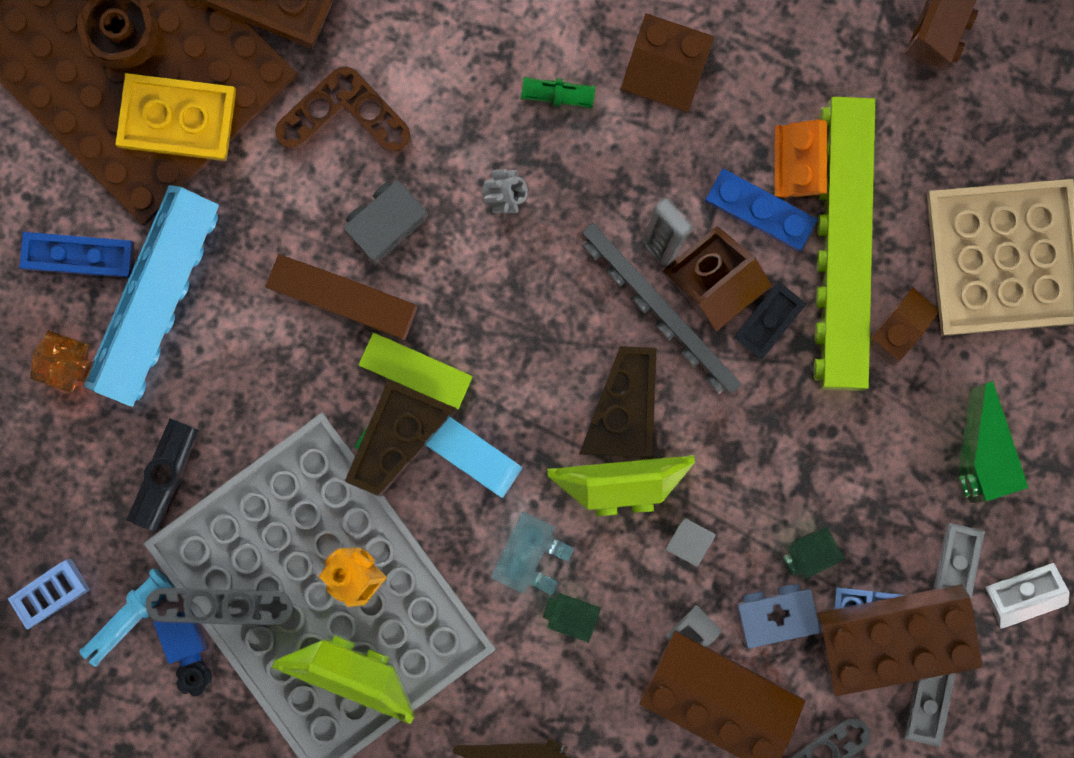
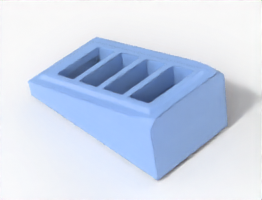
M66 559L9 597L8 600L25 628L29 630L91 589L73 560ZM61 574L64 575L73 589L69 593L66 592L58 579V576ZM50 581L61 597L57 601L46 586ZM37 589L41 591L49 604L45 609L34 594V591ZM26 596L38 613L31 617L21 601Z

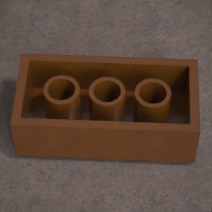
M962 584L816 613L821 632L820 636L828 679L835 697L983 668L971 596Z

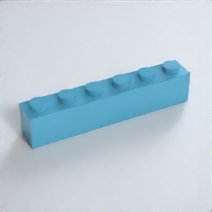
M168 186L83 387L131 407L134 406L135 401L142 397L146 388L145 378L149 368L153 367L159 359L161 352L159 345L164 333H168L174 324L175 314L173 312L179 300L184 298L188 291V277L191 270L198 265L203 256L204 248L202 245L206 235L212 232L217 223L218 214L216 212L219 207L218 204L182 187Z

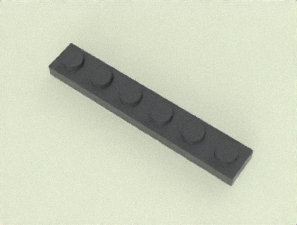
M592 222L582 231L581 238L585 242L581 246L594 261L600 258L609 267L605 271L609 278L618 287L624 284L633 293V296L630 298L633 304L643 314L649 311L657 319L658 322L655 324L657 330L668 341L674 338L683 349L679 353L693 368L699 365L707 374L704 380L718 395L722 391L727 396L733 393L741 385L740 381Z

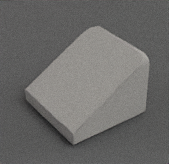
M682 517L665 550L698 567L716 534Z
M695 605L665 636L670 640L676 630L704 647H708L721 633V629Z

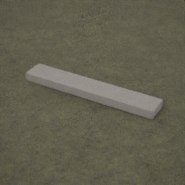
M665 198L655 207L643 236L642 244L662 267L665 266L666 268L677 257L693 227L673 204Z
M952 523L946 524L933 590L962 584L972 598L985 534L984 530ZM956 673L914 681L903 733L904 739L941 747Z

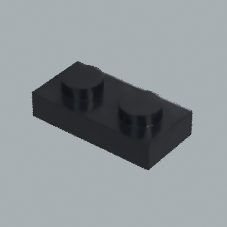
M778 281L732 339L759 361H762L807 303Z

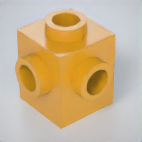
M359 547L341 548L332 552L325 561L326 567L318 576L327 585V592L336 600L343 601L348 607L365 605L387 579L374 565L375 559L373 556Z

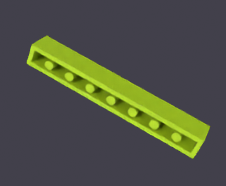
M831 97L827 107L821 108L820 119L827 121V194H818L819 200H824V215L819 214L817 223L818 236H823V250H818L816 260L817 272H822V287L817 286L815 297L816 308H821V323H816L814 334L815 344H820V359H815L814 380L820 381L819 389L864 391L869 388L876 98Z

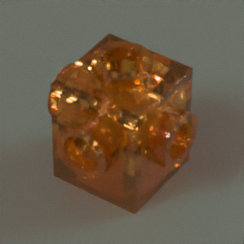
M48 330L33 351L30 379L72 393L79 381H85L91 368L92 362L87 360L89 344Z

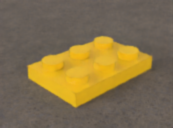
M125 73L115 145L118 148L227 161L236 88L233 86Z

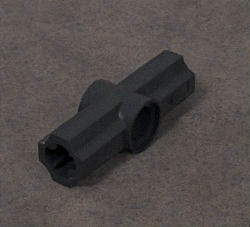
M169 418L153 459L145 468L144 480L127 521L142 528L158 532L175 489L182 482L183 470L200 430ZM167 465L172 471V478L169 483L161 486L156 481L155 473L160 466Z

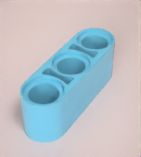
M451 417L426 444L427 447L501 498L504 497L523 469L515 461Z

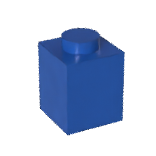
M184 610L177 614V617L186 616ZM153 622L168 664L179 661L180 666L184 667L202 660L200 652L209 649L200 624Z

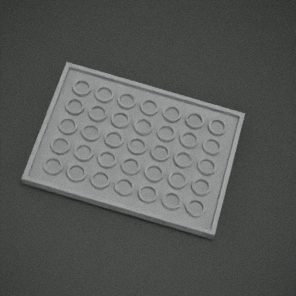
M323 412L143 544L175 588L279 591L290 598L293 606L292 614L281 625H202L298 758H351L401 720L272 669L271 667L275 660L326 638L333 640L334 635L343 637L354 642L355 646L353 649L367 655L369 649L389 656L388 663L396 667L412 708L416 710L494 652L496 648L385 496L382 494L379 497L344 482L355 455ZM359 547L373 556L375 559L374 565L387 579L365 605L348 607L343 601L336 600L327 592V585L318 576L326 567L325 561L332 552L341 548ZM180 594L185 600L187 595ZM196 596L190 602L189 607L195 616L204 617L209 614L212 605L207 597ZM234 597L228 602L227 610L232 617L242 618L249 612V603L243 597ZM253 597L255 610L252 619H261L259 611L271 612L273 619H279L280 613L286 612V605H281L279 598H273L270 605H260L262 597Z

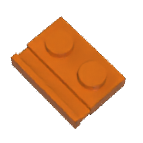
M816 119L788 123V125L783 126L775 125V196L783 199L791 196L801 197L827 194V121Z

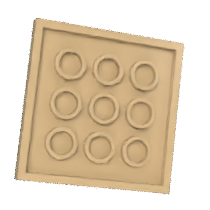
M1073 179L927 192L941 336L1074 325Z

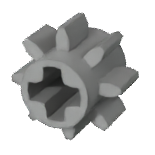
M493 170V179L484 181L483 198L488 205L493 206V213H517V204H522L526 201L527 185L521 177H517V170Z

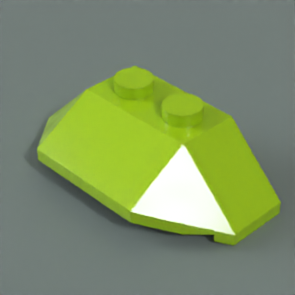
M690 455L547 469V476L586 510H595L596 517L618 515L617 507L632 506V513L654 511V504L662 503L693 466L695 457Z
M334 635L333 640L326 638L273 662L272 669L410 725L413 722L415 713L396 667L388 663L390 657L369 649L366 655L353 649L355 646L354 642Z

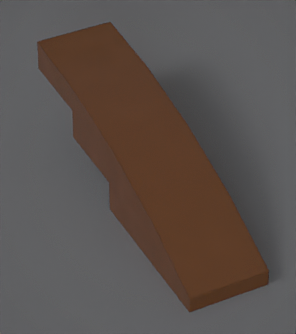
M278 254L265 288L273 292L302 301L307 305L338 315L343 319L403 340L406 339L418 306L281 254Z

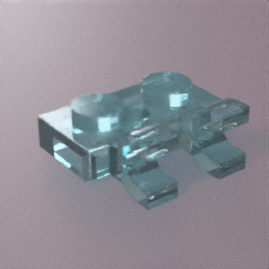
M522 511L491 578L525 594L530 584L553 595L559 582L536 571L543 554L547 551L569 562L575 549L552 538L556 527Z

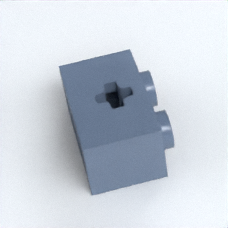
M800 583L779 587V594L765 597L764 591L742 595L743 602L735 604L744 647L750 649L821 633L811 589H801ZM774 605L778 609L785 610L786 614L780 617V624L778 625L776 621L768 619L767 614L773 612Z

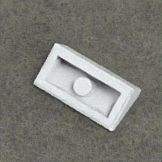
M1054 563L986 586V592L1000 628L1017 624L1069 604L1070 592Z

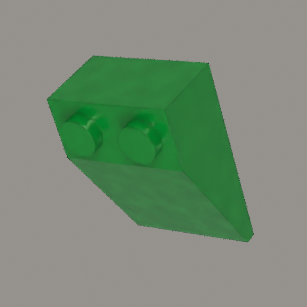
M993 381L971 388L969 393L959 463L961 476L957 478L962 496L964 498L968 497L970 503L987 502L1029 488Z

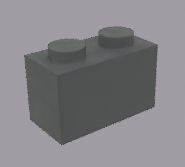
M399 180L395 181L392 185L389 182L383 184L373 194L375 200L365 209L362 206L357 207L345 219L348 223L343 227L345 232L374 265L428 218L427 211Z

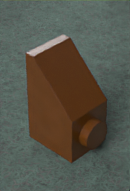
M912 287L871 333L870 347L891 365L900 362L925 333L939 313V310Z

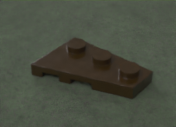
M620 346L579 455L652 458L657 348Z
M388 380L344 482L381 497L457 408Z

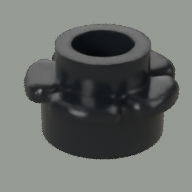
M200 660L184 667L179 666L176 671V677L178 678L176 686L183 694L189 693L193 697L200 696L206 692V687L212 682L211 671ZM191 675H195L197 677V680L195 682H192L190 680Z

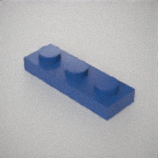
M722 168L704 201L799 253L802 251L818 221L817 218Z
M23 232L19 268L32 271L129 278L132 272L134 242L131 240Z

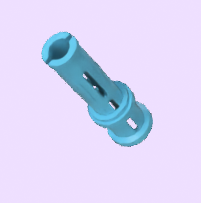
M152 568L149 571V578L136 591L131 590L127 594V603L79 650L81 656L86 660L97 649L90 657L91 659L88 663L97 667L99 662L143 617H150L146 611L145 604L147 597L152 591L159 588H175L169 578L161 571ZM160 595L159 601L152 602V608H155L167 595Z

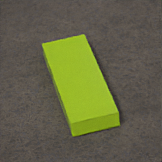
M374 332L358 365L402 386L456 407L457 410H459L473 379V376Z

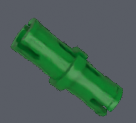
M523 76L522 100L544 101L552 103L554 107H560V104L590 109L593 107L595 85L572 84L563 82L562 78H556L553 81Z

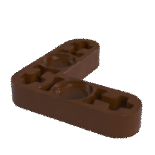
M346 66L339 67L330 73L280 119L275 129L276 137L281 146L288 150H299L346 109L388 153L396 154L403 152L410 145L411 141L410 130L406 123L357 71ZM340 77H343L345 80L352 77L351 84L353 89L350 92L342 89L336 95L337 99L341 102L335 105L331 96L324 91L330 88L333 94L340 86L338 83ZM322 99L329 104V111L324 117L315 118L310 115L309 106L314 100ZM366 101H374L380 106V113L374 119H365L360 115L361 105ZM303 112L307 121L314 126L309 130L305 123L298 130L300 135L298 140L295 141L293 138H289L286 141L284 139L287 135L285 128L288 125L292 128L297 127L302 122L301 118L297 115ZM389 115L391 119L386 120V123L393 131L403 130L400 134L402 142L397 144V142L392 141L388 144L386 142L389 138L387 132L381 126L377 132L372 128L382 124L386 116Z

